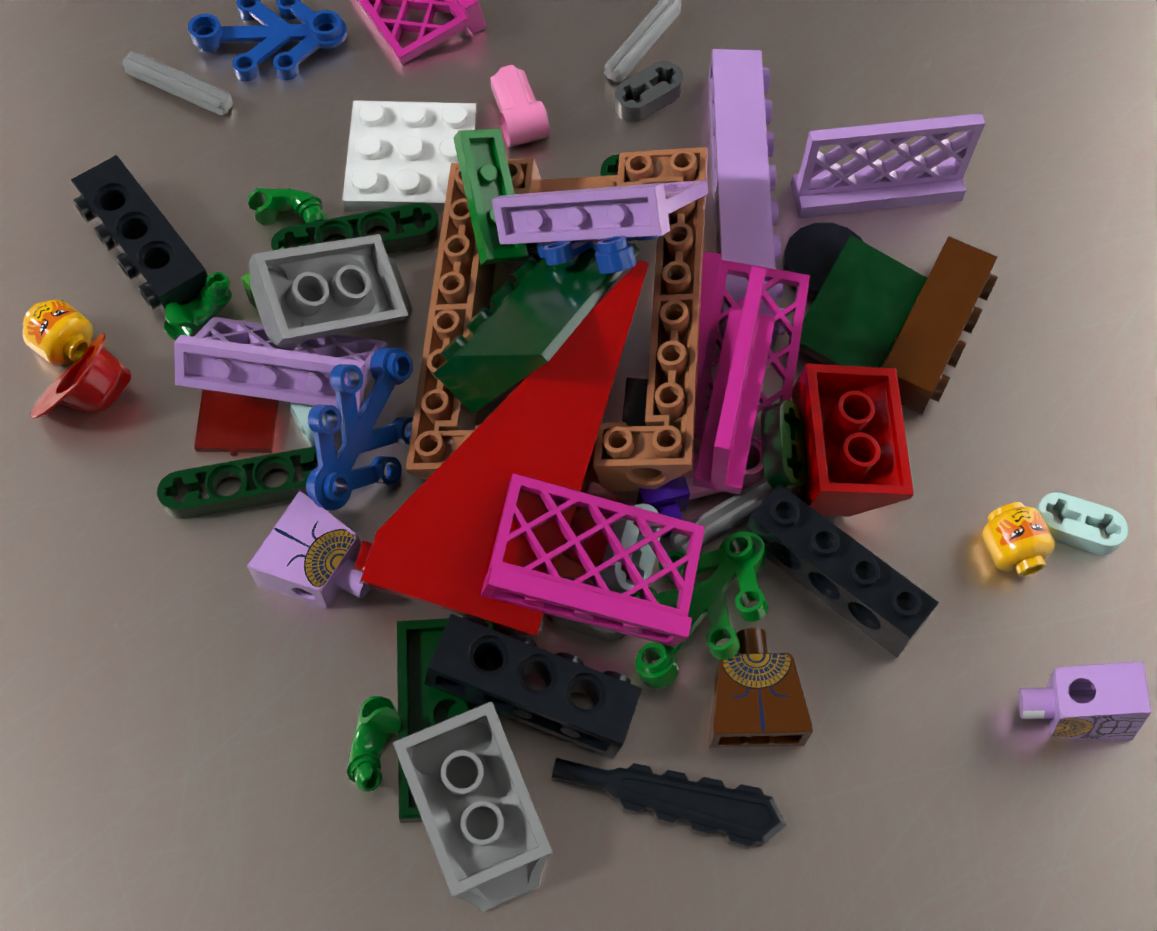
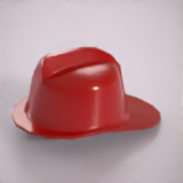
M104 333L98 335L82 357L60 375L40 396L30 412L32 419L41 417L57 404L83 413H90L106 409L117 400L130 382L131 372L103 347L106 338Z

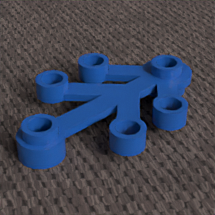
M237 0L236 4L240 17L247 21L257 20L262 25L221 26L217 17L211 14L197 15L188 24L192 43L204 52L217 50L221 43L260 42L247 53L239 54L233 59L232 65L236 77L245 82L257 78L259 75L258 65L289 41L302 40L289 52H282L274 57L275 73L282 80H291L297 77L300 71L298 64L317 49L337 47L347 37L346 24L336 12L322 10L315 13L300 0H276L281 17L263 5L260 0ZM282 18L289 20L297 18L303 24H289Z
M621 235L606 239L537 242L536 245L539 257L545 258L547 265L569 262L575 256L593 248L596 251L595 257L599 273L609 274L627 270L637 264L633 245L627 243V241H645L660 236L626 237Z
M383 347L376 350L372 355L370 371L375 383L359 413L355 393L362 387L363 374L360 368L353 364L336 365L330 373V384L336 393L337 407L319 404L312 407L309 411L308 425L314 433L318 467L310 472L306 482V490L308 496L317 506L325 510H338L348 502L352 490L373 483L394 485L399 481L402 474V466L395 457L378 456L369 466L352 469L360 453L394 443L409 445L413 417H397L392 424L373 429L395 385L405 382L413 372V361L401 348ZM346 372H347V374H348V383H347V385L345 384V381H344V377H345ZM324 413H326L327 422L325 426L322 422ZM407 426V435L405 436V427ZM341 428L343 444L336 454L333 434ZM387 465V474L385 476L384 469Z

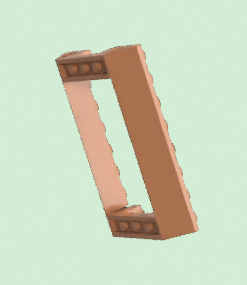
M707 147L619 152L618 175L543 180L534 158L509 159L507 162L514 193L526 194L707 180L708 150ZM451 163L406 463L408 474L425 480L478 427L475 426L477 411L472 414L433 373L446 360L440 354L442 350L459 334L464 338L467 337L471 331L466 327V324L481 309L486 307L490 311V298L492 296L496 265H481L459 163ZM706 195L669 213L670 231L657 237L645 414L646 426H627L626 422L601 423L580 492L639 491V488L656 489L693 469Z

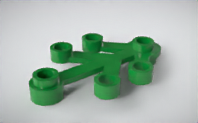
M742 531L734 533L725 538L717 550L706 552L699 556L696 574L715 571L708 580L694 583L688 617L692 618L689 636L708 613L710 630L706 635V643L713 657L719 660L732 658L740 648L737 635L731 627L725 597V590L735 577H737L740 592L735 598V605L741 618L748 622H755L765 617L768 612V603L764 593L759 589L756 575L764 564L766 547L761 537L753 532ZM677 551L667 553L673 563L685 556ZM659 561V565H658V566H659V570L661 571V570H663L664 568H663V566L661 565V563H660V561ZM684 564L677 569L681 577L683 574ZM668 574L663 576L667 583L674 585ZM648 587L659 604L676 608L679 594L677 588L657 593L655 589ZM639 591L632 595V597L643 599ZM758 601L754 607H745L749 602ZM721 639H730L725 645L716 646L717 642ZM686 640L675 647L656 642L648 643L639 650L635 667L646 686L660 689L667 687L675 681L679 674V665L675 654Z

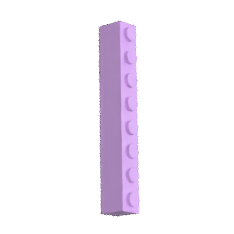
M713 49L709 71V99L716 253L722 254L721 260L775 269V261L780 259L781 238L780 235H773V226H776L778 222V200L771 199L770 191L775 190L776 166L769 165L768 157L773 156L774 133L767 132L766 124L770 125L772 102L771 99L764 98V92L767 93L769 90V67L762 66V50ZM727 274L725 289L737 303L746 296L748 280L745 277ZM781 283L767 291L778 306L777 298H781L783 292V284ZM724 300L722 302L721 313H723L729 308L727 304L724 302ZM762 300L760 314L774 316ZM728 318L719 323V334L722 338H724ZM779 322L774 324L770 344L772 352L777 335H784L785 333Z

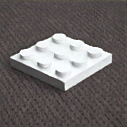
M353 101L342 199L344 211H375L412 203H426L431 205L437 213H444L451 163H459L453 137L461 130H476V103Z

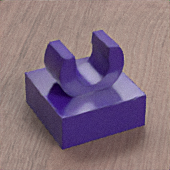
M685 476L673 479L656 489L639 488L637 504H649L657 509L659 514L683 520L681 512L687 511L690 497ZM672 532L666 533L662 538L670 536Z

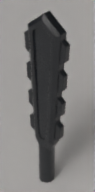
M560 758L555 760L552 778L603 790L612 799L620 801L623 810L640 814L645 809L653 811L656 819L674 825L679 820L689 823L692 831L708 836L717 831L725 834L729 842L747 848L754 843L759 845L765 844L787 825L773 797L764 795L761 788L740 784L737 788L731 789L726 788L722 780L702 777L698 782L689 781L685 773L671 770L658 775L653 774L650 766L633 763L627 769L620 767L604 770Z

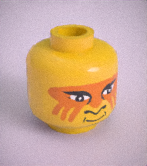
M52 299L36 303L27 311L23 319L22 335L25 344L50 364L65 366L79 360L90 346L93 338L92 323L67 302Z
M1013 502L995 509L987 516L988 523L983 527L982 538L994 565L1004 572L1017 571L1019 577H1024L1037 573L1046 567L1044 559L1053 552L1055 541L1038 509L1024 507L1022 502Z

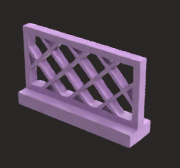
M982 113L809 131L799 174H793L791 181L799 218L962 201L966 193L963 177L985 126ZM967 131L951 142L946 139L956 132ZM914 136H924L910 146L904 143ZM882 140L868 150L862 148L863 145L870 141ZM839 145L825 155L819 152L820 146ZM935 145L940 147L925 158L920 155ZM893 149L898 151L897 154L884 162L878 159ZM849 154L856 156L843 166L837 164L838 161Z
M707 180L501 195L492 199L499 242L502 245L606 239L621 235L626 237L661 236L670 231L669 213L709 194Z
M212 317L194 337L180 335L174 341L175 385L308 405L320 404L337 407L336 393L330 384V373L336 365L353 364L358 366L363 374L362 387L355 393L359 412L364 404V389L372 378L370 371L371 357L379 348L387 347V341L336 334L307 340L302 346L295 349H284L276 346L269 340L262 323ZM346 372L345 377H344V381H345V384H346V385H347V383H348V374H347V372Z

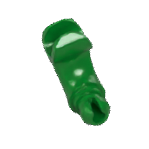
M256 188L249 194V208L256 210L254 213L255 219L264 226L272 225L277 219V214L284 211H294L304 219L305 223L326 220V215L322 210L321 199L311 193L290 188Z
M214 272L207 277L206 285L195 299L183 305H179L177 302L169 303L165 310L166 321H164V331L174 340L180 335L194 336L212 317L219 314L231 300L232 293L229 289V278L224 273Z
M382 696L369 697L362 703L348 758V777L356 783L361 791L365 792L374 791L381 784L380 757L382 749L388 737L400 730L402 723L392 701Z

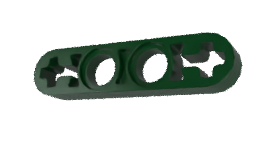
M406 204L289 226L280 229L274 234L271 240V248L273 251L279 250L281 247L286 249L290 245H297V247L311 245V240H315L316 244L324 243L325 239L333 234L344 235L347 239L367 236V231L372 227L383 226L389 230V233L381 239L386 253H392L432 244L440 234L439 219L436 210L429 204ZM423 221L425 227L417 229L415 222ZM401 223L403 233L397 234L396 224Z
M316 446L169 473L160 481L157 487L159 502L170 516L177 519H187L291 500L295 498L299 491L308 496L306 490L307 478L310 472L318 467ZM295 466H301L303 471L301 474L304 481L298 482ZM273 469H283L288 472V478L281 486L268 487L263 484L265 474ZM235 477L241 480V486L234 494L222 496L216 493V487L222 479ZM201 483H205L209 498L204 499L201 495V492H203ZM186 487L188 493L184 495V501L176 503L174 497L178 495V489Z

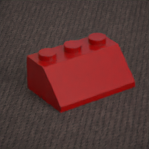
M806 364L793 386L791 396L792 402L800 409L805 423L808 478L806 483L801 486L802 501L822 516L850 517L911 499L914 491L896 368Z

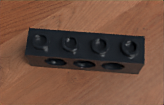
M117 155L71 179L78 194V197L73 199L77 210L86 222L91 220L96 222L98 226L94 228V231L101 243L108 251L113 248L117 250L120 255L115 258L129 280L135 277L138 278L142 284L138 286V290L152 310L159 306L165 314L166 306L169 303L177 302L179 305H183L192 301L201 293L208 277L206 269Z
M778 484L749 516L745 531L753 532L761 537L766 547V558L897 658L939 604L937 600L781 484Z
M450 614L428 666L424 683L427 686L478 706L492 701L496 713L613 759L624 744L642 688L631 684V680L621 673L615 671H604L602 673L584 666V662L572 654L548 652L538 648L537 644L526 636L520 634H510L508 636L490 629L489 624L480 618L470 615L459 617L454 614ZM482 655L490 656L497 661L499 668L494 671L482 670L476 665L474 659ZM536 674L545 681L546 688L533 690L526 686L522 676ZM582 692L588 695L593 702V708L582 709L577 707L572 702L570 694Z

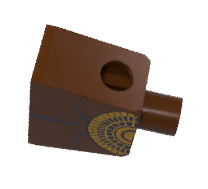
M747 628L736 633L740 643L738 654L730 659L719 660L716 668L708 740L709 748L805 746L813 729L793 656L789 653H768L766 631L764 629Z

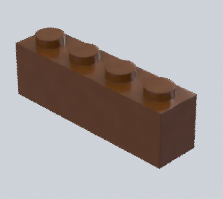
M948 236L883 368H896L902 406L923 414L930 399L939 402L951 378L942 374L946 364L956 367L967 344L959 340L962 331L972 333L983 310L976 307L975 304L978 298L987 301L998 279V276L991 274V270L998 258L997 256Z

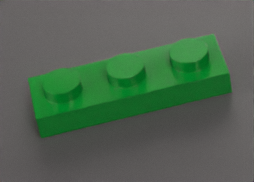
M498 128L458 131L453 139L481 265L523 261L528 256L526 243L500 245L492 199L496 197L515 194L501 130Z

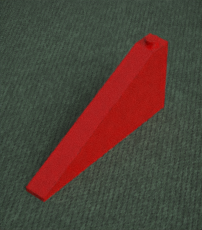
M640 260L587 314L546 364L528 375L376 531L372 543L362 541L353 568L363 572L359 584L462 616H474L488 624L529 637L537 636L543 612L480 596L484 578L488 573L510 479L514 473L581 491L649 266L648 262ZM519 491L516 506L527 524L549 512L539 495ZM554 500V502H555V504L557 505V507H558L559 505L565 503V502H561V501ZM576 505L562 512L569 526ZM553 518L532 529L546 554L565 543L566 538ZM512 520L509 534L519 529L514 520ZM522 535L506 545L503 562L525 567L538 558ZM561 554L550 560L556 570ZM542 565L534 569L535 571L546 573Z

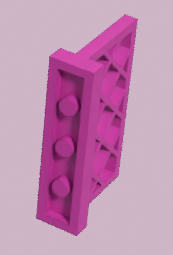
M357 0L401 65L418 57L467 27L472 34L486 27L478 0ZM384 6L400 7L396 20L380 18ZM409 10L427 11L423 23L406 21ZM436 12L451 13L454 16L453 20L444 25L432 24ZM402 31L419 33L415 42L403 49L398 42Z
M704 251L694 439L702 440L704 428H702L704 411L709 408L710 399L706 401L708 386L713 390L714 379L710 375L711 368L719 362L720 353L713 357L715 344L721 349L723 338L718 332L719 323L728 318L730 308L741 310L745 298L736 303L725 289L727 274L745 277L749 281L752 266L765 268V281L768 282L764 284L762 300L776 317L775 324L779 322L790 337L789 345L775 355L769 349L766 368L771 365L783 380L782 389L768 399L761 391L759 399L761 404L758 405L757 414L767 406L772 405L779 398L780 402L785 400L791 401L810 275L721 260L722 254ZM778 283L798 286L795 302L782 311L767 293L769 289ZM724 300V302L727 304L729 308L723 313H721L722 302ZM794 311L791 325L786 316ZM787 355L784 368L779 359Z
M751 267L743 310L731 308L729 310L693 486L741 495L776 319L775 316L760 314L766 275L765 268Z
M513 473L488 573L484 578L480 596L675 647L689 637L692 618L688 617L705 526ZM519 491L539 495L549 512L527 524L516 506ZM554 500L561 501V502H565V503H563V504H561V505H559V506L557 507V505L555 504ZM574 505L586 508L597 524L577 537L562 515V512ZM602 513L612 515V517L606 520ZM553 518L568 542L546 554L532 529ZM622 518L634 521L645 538L626 550L610 527V525ZM512 520H514L519 529L509 534ZM650 526L659 528L660 530L653 533ZM601 531L616 556L595 567L580 543ZM668 532L689 537L686 556L674 563L658 540L659 537ZM522 535L538 558L525 567L503 562L506 545ZM649 544L664 569L643 580L629 555ZM571 548L587 572L573 581L561 578L550 561ZM619 561L635 584L633 588L623 594L610 591L599 574ZM684 564L683 574L681 577L680 573L676 568ZM542 565L546 573L535 571L534 569ZM668 574L679 591L676 608L659 604L648 588V585ZM591 578L595 586L583 584V582ZM639 591L643 599L632 597V595Z

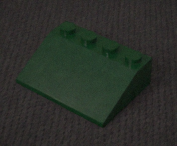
M632 244L636 257L641 250L635 244ZM593 248L575 256L569 262L558 265H547L545 258L537 261L533 255L530 256L513 273L518 279L513 285L510 281L506 282L490 298L495 306L490 311L484 307L466 324V327L471 331L467 337L464 338L459 334L442 350L440 354L446 360L433 374L472 414L546 364L623 271L609 274L599 273L595 257L596 251Z

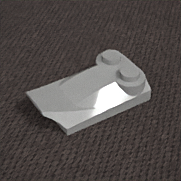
M380 234L254 253L249 260L251 291L264 330L269 340L276 346L284 349H295L302 346L307 340L405 320L408 317L407 311L412 307L396 261L387 255Z
M492 701L392 742L452 897L463 899L483 912L540 886L544 865L549 855L553 852Z

